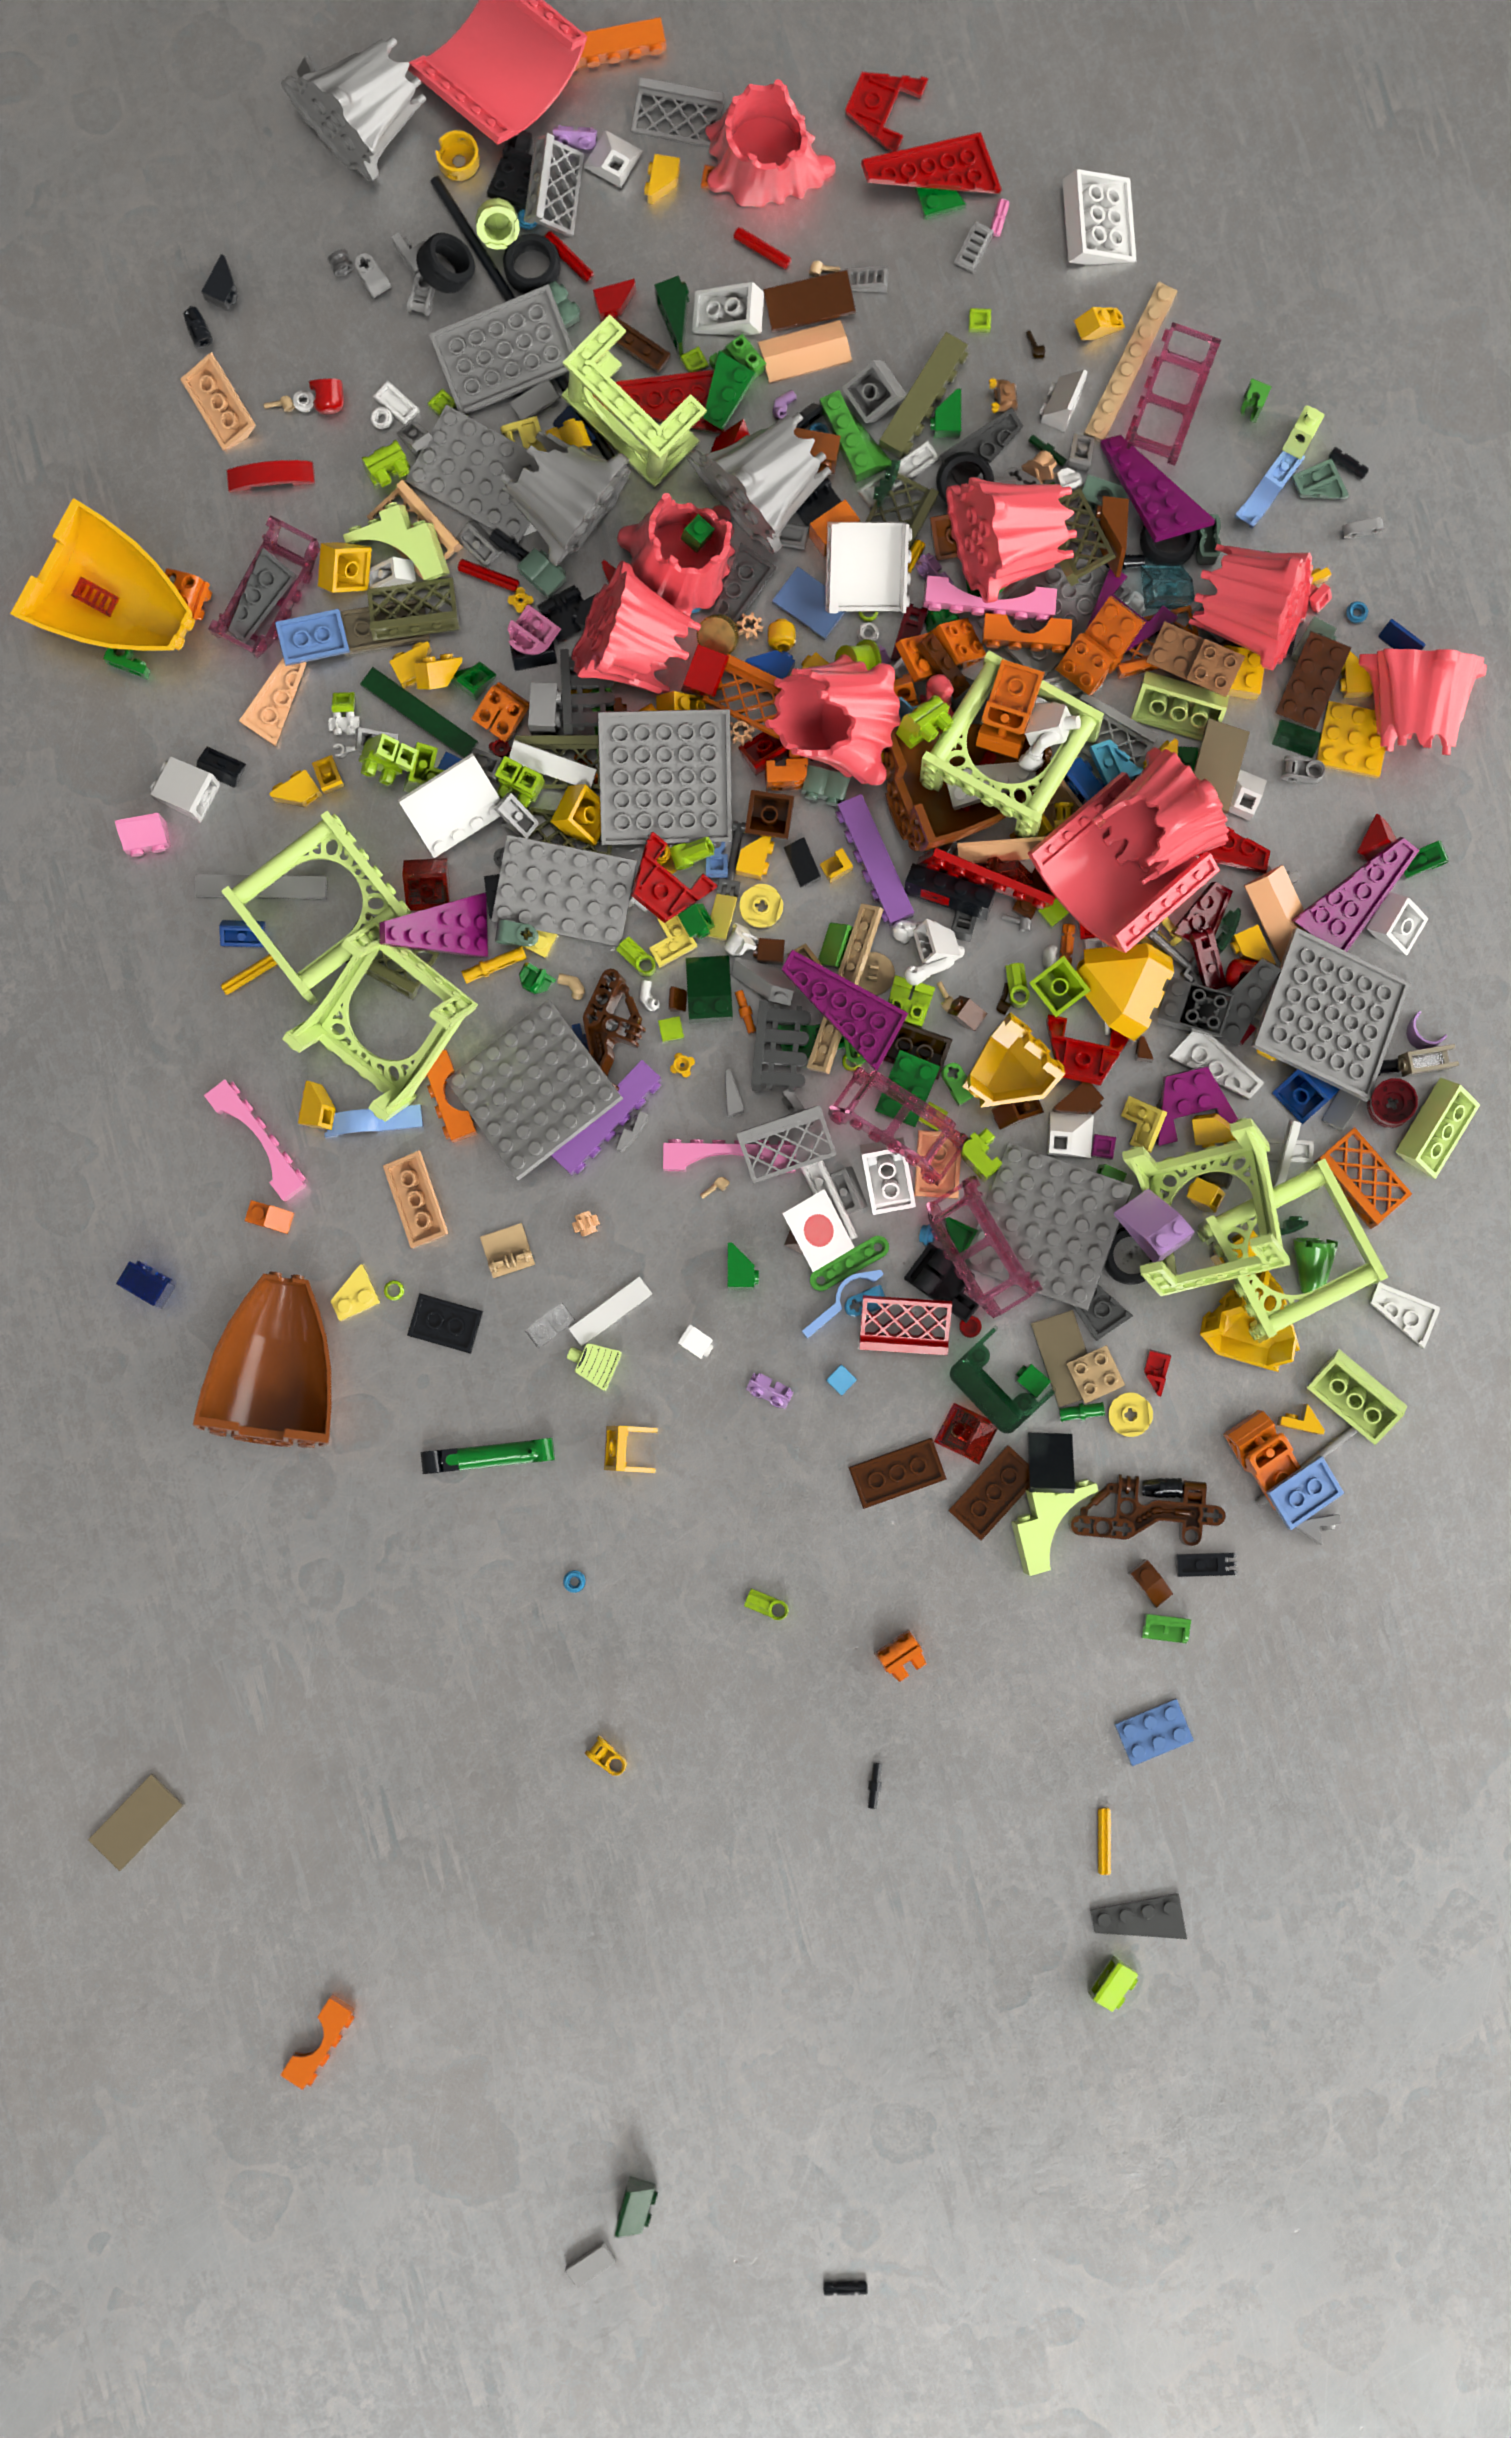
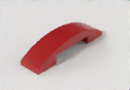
M267 461L242 465L227 470L229 492L251 490L250 487L292 483L293 486L315 484L312 461Z

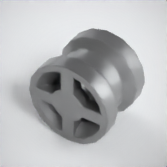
M345 249L335 251L328 257L329 263L334 267L333 272L335 276H344L354 269V265L349 261V254Z

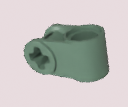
M498 920L495 937L496 943L531 947L538 942L539 934L532 925L509 920ZM530 931L533 936L528 937V940H526L523 934H527Z

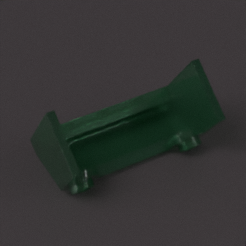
M995 1325L951 1367L950 1378L999 1431L1008 1434L1014 1432L1056 1392V1388L1053 1386L1037 1401L1029 1393H1021L1012 1400L982 1369L990 1359V1352L983 1343L997 1331L998 1327Z

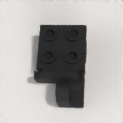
M522 131L518 136L515 135L510 138L508 145L505 144L503 158L501 157L487 190L488 198H501L508 201L512 206L525 210L533 156L528 154L532 146V133Z
M929 1243L904 1279L933 1300L952 1301L951 1313L965 1323L968 1322L979 1308L978 1303L964 1294V1291L975 1278V1275L969 1269L964 1274L965 1266L959 1264L942 1249Z

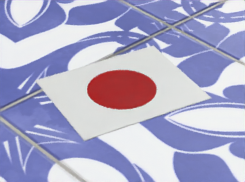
M825 1189L782 1213L813 1272L855 1248Z

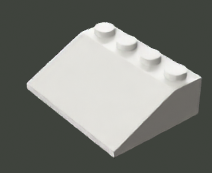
M1076 169L1063 178L1068 262L1083 265L1134 263L1136 261L1130 178Z
M473 753L398 800L433 858L500 817L494 808L501 799Z

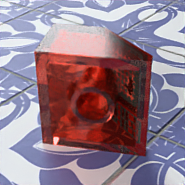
M447 858L403 861L402 877L405 902L410 911L425 910L450 902Z
M953 1403L934 1442L979 1465L999 1425L978 1413Z

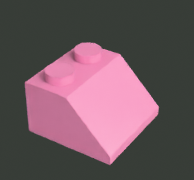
M159 813L115 820L123 850L127 855H131V857L142 856L147 851L160 853L164 852L165 848L171 847L167 822Z

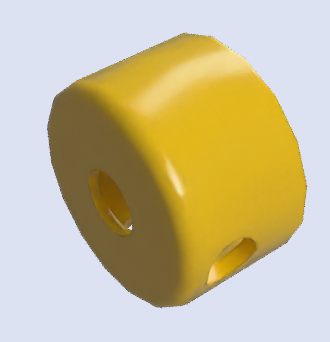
M459 130L447 132L440 137V151L436 150L435 153L439 169L444 176L453 181H464L475 175L480 165V155L475 139L470 134ZM456 156H462L465 158V164L457 167L453 164V159Z

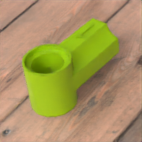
M704 837L691 843L678 844L670 848L675 870L689 868L694 865V862L714 855L715 850L713 842H711L709 837Z
M629 936L616 948V951L641 976L650 977L655 973L656 964L653 957L648 955ZM644 961L652 963V967L647 971L640 968L641 963Z
M1024 963L1006 965L1009 1003L1016 1009L1024 1008L1030 997ZM1015 993H1022L1025 996V1000L1021 1002L1016 1001L1013 995Z
M752 1588L744 1604L745 1607L771 1617L774 1620H782L789 1613V1607L786 1602ZM775 1604H781L785 1609L784 1614L780 1617L775 1616L773 1613Z

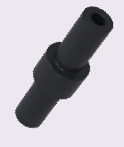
M873 1763L872 1778L868 1784V1790H870L868 1808L877 1809L878 1795L882 1788V1782H880L882 1764Z

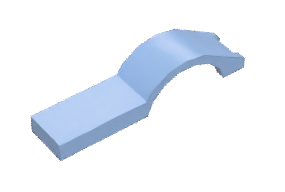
M1282 451L1252 495L1241 506L1234 517L1242 519L1252 529L1273 503L1305 456L1303 455L1300 460Z
M421 1105L407 1106L386 1122L377 1118L370 1109L335 1113L332 1130H327L324 1136L328 1138L356 1132H383L423 1127Z
M881 1270L853 1274L846 1278L838 1287L835 1297L836 1303L802 1331L805 1337L808 1339L842 1310L840 1303L841 1292L849 1282L857 1279H867L874 1283L884 1273Z

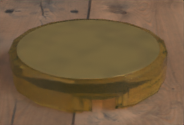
M714 614L706 617L700 623L701 628L699 631L697 630L699 645L722 654H731L737 648L739 643L738 628L731 618L724 614Z

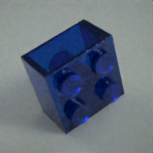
M139 1260L136 1263L129 1261L116 1284L150 1305L162 1309L176 1287L171 1284L173 1279L159 1272L154 1274L152 1272L154 1268Z

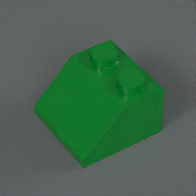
M728 1243V1290H754V1285H759V1270H754V1264L733 1243Z

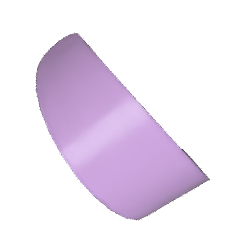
M1419 1011L1408 1023L1406 1031L1408 1041L1419 1050L1438 1046L1447 1035L1445 1034L1439 1041L1435 1042L1424 1039L1416 1028V1019L1421 1014V1011Z

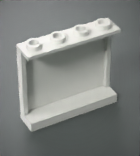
M827 523L825 610L828 613H838V611H901L906 613V607L910 605L907 585H910L911 581L910 572H908V563H911V550H908L909 541L912 540V528H909L908 523Z

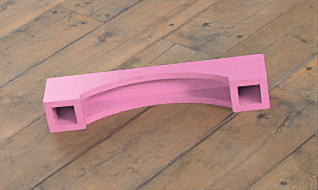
M927 575L924 585L923 607H928L930 611H940L941 609L950 610L951 613L967 611L976 616H982L984 613L1014 616L1017 620L1034 618L1038 622H1048L1055 615L1057 589L1035 587L1032 593L1022 597L984 603L981 597L968 594L952 585L948 577Z
M223 1080L204 1095L219 1115L223 1113L232 1115L253 1131L262 1143L271 1164L273 1180L269 1183L283 1201H288L306 1187L303 1182L306 1179L299 1169H293L290 1165L293 1160L286 1151L281 1153L277 1147L280 1143L273 1134L268 1135L264 1130L267 1127L260 1117H254L251 1113L254 1110L247 1099L242 1101L238 1095L241 1091L235 1083Z
M668 1139V1143H663V1171L686 1172L687 1166L704 1158L719 1155H744L738 1140H734V1144H725V1140H712V1143H703V1140L692 1139L690 1143H681V1139ZM767 1141L765 1145L777 1150L781 1141H778V1145L769 1144V1141ZM784 1141L780 1152L791 1157L796 1145H791V1142ZM757 1143L745 1144L748 1154L756 1157L761 1145ZM764 1147L758 1159L770 1164L776 1152ZM778 1154L773 1166L779 1169L786 1168L790 1159ZM792 1161L790 1166L795 1165L796 1162ZM795 1170L786 1173H795Z

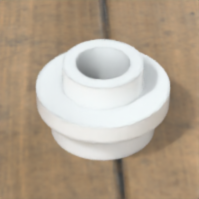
M300 390L294 395L293 404L298 411L307 412L313 408V401L315 399L311 392ZM305 397L307 398V401L305 403H301L300 399Z
M378 407L371 414L372 424L378 429H386L392 423V413L385 407ZM381 415H385L386 417L384 422H380L379 417Z
M864 623L857 631L859 641L871 639L876 642L879 636V630L873 623ZM870 631L872 636L865 637L864 632Z

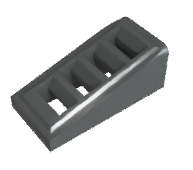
M959 911L955 912L951 930L955 933L956 939L967 942L971 941L977 917ZM958 919L969 921L971 924L958 921Z

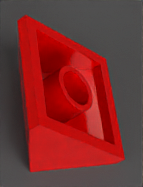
M698 644L681 692L715 697L729 656Z
M765 732L753 737L752 741L745 742L744 746L740 745L738 747L755 776L765 771L766 761L775 760L776 764L786 758L789 753V749L783 746L780 738L777 739Z

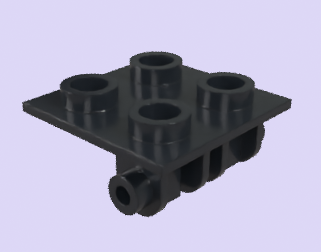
M828 478L822 481L796 511L807 527L810 526L811 522L842 502L832 489V483Z
M575 585L537 605L542 615L561 628L555 637L558 643L582 630L574 627L575 621L571 620L574 608H579L580 602L583 601L581 592Z

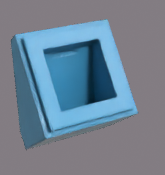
M841 1364L826 1381L842 1396L857 1379Z

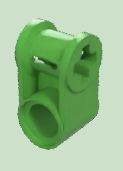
M950 1063L944 1066L941 1071V1077L956 1103L960 1106L974 1096L962 1087L967 1078L962 1067L957 1063ZM948 1068H950L951 1070L955 1069L957 1071V1073H955V1079L953 1076H947V1074L949 1073Z

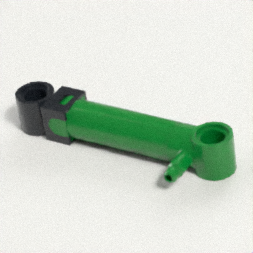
M553 1438L420 1452L422 1474L555 1460Z

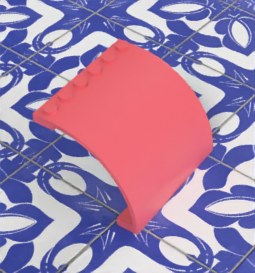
M479 0L473 12L455 35L427 57L423 55L408 62L410 64L408 71L418 77L420 81L498 145L525 130L551 106L572 76L585 47L587 35L544 0Z
M1121 772L1027 854L1048 888L1064 908L1098 939L1126 953L1216 875L1220 869L1212 854L1205 852L1199 858L1194 856L1158 878L1142 885L1139 880L1145 877L1149 871H1143L1138 861H1127L1120 866L1116 858L1123 853L1127 840L1120 839L1106 846L1103 839L1109 835V827L1100 830L1097 824H1093L1092 819L1098 816L1132 783L1128 774Z

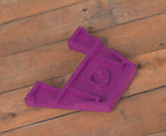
M1110 568L1087 628L1109 596H1113L1146 621L1126 650L1127 652L1153 634L1160 632L1164 621L1173 624L1177 621L1178 617L1163 605L1149 622L1114 595L1127 580V576L1121 572L1120 578L1115 577Z
M1207 1066L1163 1076L1160 1104L1161 1109L1166 1111L1167 1115L1156 1140L1158 1146L1178 1141L1174 1124L1175 1118L1215 1109L1216 1113L1230 1124L1238 1120Z

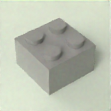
M873 360L842 387L865 423L877 422L907 396L884 360Z
M531 682L528 718L531 736L557 735V731L562 729L561 712H559V709H563L562 691L558 689L557 683Z

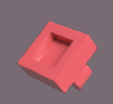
M1325 583L1319 589L1311 584V597L1309 601L1311 610L1317 614L1332 599L1331 588Z

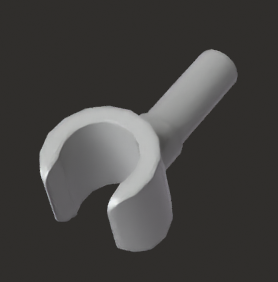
M1003 914L1002 919L1020 924V931H1031L1032 923L1029 918H1016Z

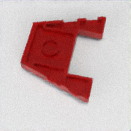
M861 72L845 109V114L890 153L896 152L900 148L904 135L887 129L884 126L897 96L902 91L921 99L929 78H910V76L906 75L895 77L889 76V74Z
M651 832L645 844L631 896L665 923L712 892L718 885L706 875L701 874L691 889L685 886L656 861L668 844L654 832Z
M1048 1014L1046 1024L1054 1060H1059L1064 1066L1065 1075L1063 1078L1101 1086L1130 1039L1113 1029L1110 1034L1109 1046L1068 1038L1064 1036L1067 1018Z

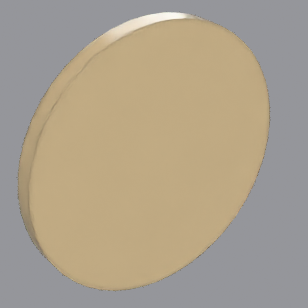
M869 952L859 986L877 996L885 993L892 986L895 970L892 962L885 955Z

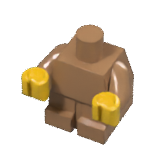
M991 378L989 380V388L994 389L995 401L991 404L992 413L1004 412L1010 408L1016 411L1018 400L1015 383H1010L1008 380Z

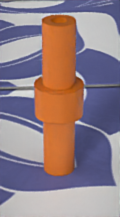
M743 990L735 992L740 1008L738 1012L740 1018L744 1020L748 1034L756 1032L751 1016L753 1012L751 1006L747 1004Z

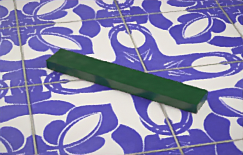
M374 667L371 668L360 683L367 691L462 758L469 756L477 746L478 741Z

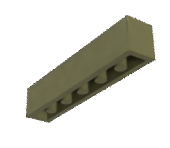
M945 332L879 440L880 448L899 459H902L904 454L908 455L914 445L912 443L914 437H919L925 427L923 425L925 419L932 417L936 409L934 407L937 400L941 401L946 394V385L948 382L952 383L958 373L956 371L959 364L963 365L969 356V353H967V343Z

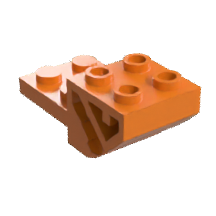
M1109 596L1085 633L1078 635L1055 670L1086 694L1093 695L1104 683L1107 673L1111 674L1123 659V654L1146 621L1113 596Z
M968 618L939 624L929 633L901 639L895 643L914 683L937 675L916 646L932 632L956 666L960 664L963 670L980 662L986 655L983 645L979 641Z
M1004 659L1001 660L989 701L986 703L981 721L983 724L978 732L977 747L1019 760L1026 739L1025 731L1045 672Z
M1257 1410L1223 1435L1244 1471L1252 1473L1271 1507L1277 1511L1266 1491L1296 1472L1301 1466L1293 1455V1448L1283 1433L1277 1434L1275 1423L1264 1411Z

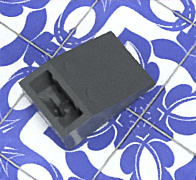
M1172 977L1157 1017L1158 1023L1181 1030L1221 1037L1235 995Z

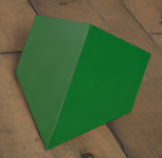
M478 662L472 667L456 671L451 682L477 701L497 674L483 663Z
M947 1217L944 1219L955 1260L958 1262L963 1258L978 1230Z

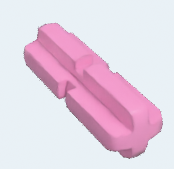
M998 200L990 227L994 231L993 236L999 237L1010 204L1008 200Z

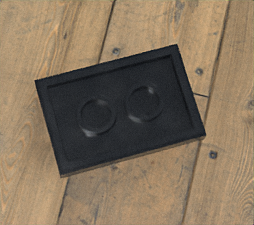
M419 1293L407 1336L471 1354L483 1311Z
M1028 1432L1029 1492L1074 1494L1072 1434Z

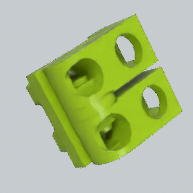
M396 439L390 445L378 448L370 456L361 458L364 470L374 487L377 485L385 487L392 481L389 472L393 476L398 475L400 478L409 474V468H411Z
M933 695L927 702L920 704L911 713L903 716L896 734L910 749L924 739L930 742L938 735L937 730L941 728L943 731H946L952 726L954 721L948 714L950 707L939 696Z
M379 734L368 739L364 744L362 755H360L358 760L362 763L361 774L373 777L376 770L381 772L379 782L386 786L391 785L395 777L402 774L403 770L407 772L413 770L418 750L404 743H399L398 740L388 735Z
M504 756L495 773V777L499 778L498 782L500 783L497 791L498 796L503 799L507 793L515 792L519 795L517 800L526 809L531 802H536L545 783L540 773L526 766L523 767L522 764Z
M895 975L888 1002L909 1013L904 1022L922 1027L936 987L923 983L915 985L912 998L909 1000L912 985L907 983L905 978Z
M987 1128L979 1135L975 1132L971 1134L961 1151L963 1161L984 1183L1002 1165L998 1157L991 1160L986 1155L989 1151L988 1146L995 1139V1136Z

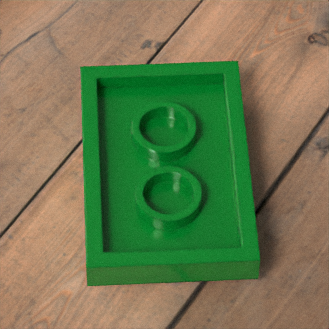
M900 1050L875 1111L916 1127L940 1066Z

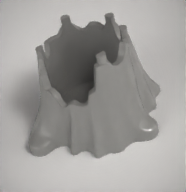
M394 37L389 38L387 41L381 39L362 52L354 53L319 71L304 74L297 80L292 76H288L281 82L282 88L289 96L292 104L301 112L304 121L317 132L319 139L331 149L332 153L347 168L358 170L369 182H372L379 175L377 168L378 159L387 145L414 115L413 113L420 105L426 101V97L423 94L411 100L415 89L421 84V81L418 77L411 81L406 79L405 74L410 64L408 62H396L389 58L388 55L391 48L397 44Z
M798 412L792 418L787 415L769 428L760 429L750 436L746 435L724 449L708 454L692 450L686 456L697 476L706 484L709 492L719 500L721 505L726 506L730 510L731 516L739 527L754 541H760L772 554L781 549L780 536L790 518L831 473L828 467L817 473L820 463L826 459V455L823 452H820L815 457L811 455L810 451L815 442L814 438L802 439L794 435L797 424L803 420L802 415Z
M539 431L536 439L542 443L547 452L538 451L532 445L528 448L526 453L533 457L529 462L534 471L523 468L522 472L520 471L515 476L517 480L511 479L506 474L500 480L506 484L503 490L510 495L509 500L536 528L547 543L549 551L548 560L555 566H558L568 554L571 555L581 548L601 518L613 508L632 470L627 467L629 458L622 453L607 461L591 454L582 447L568 445L551 433L545 435Z

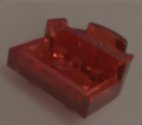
M996 856L989 858L987 865L982 864L984 868L1025 885L1033 883V875L1019 860L1003 863Z

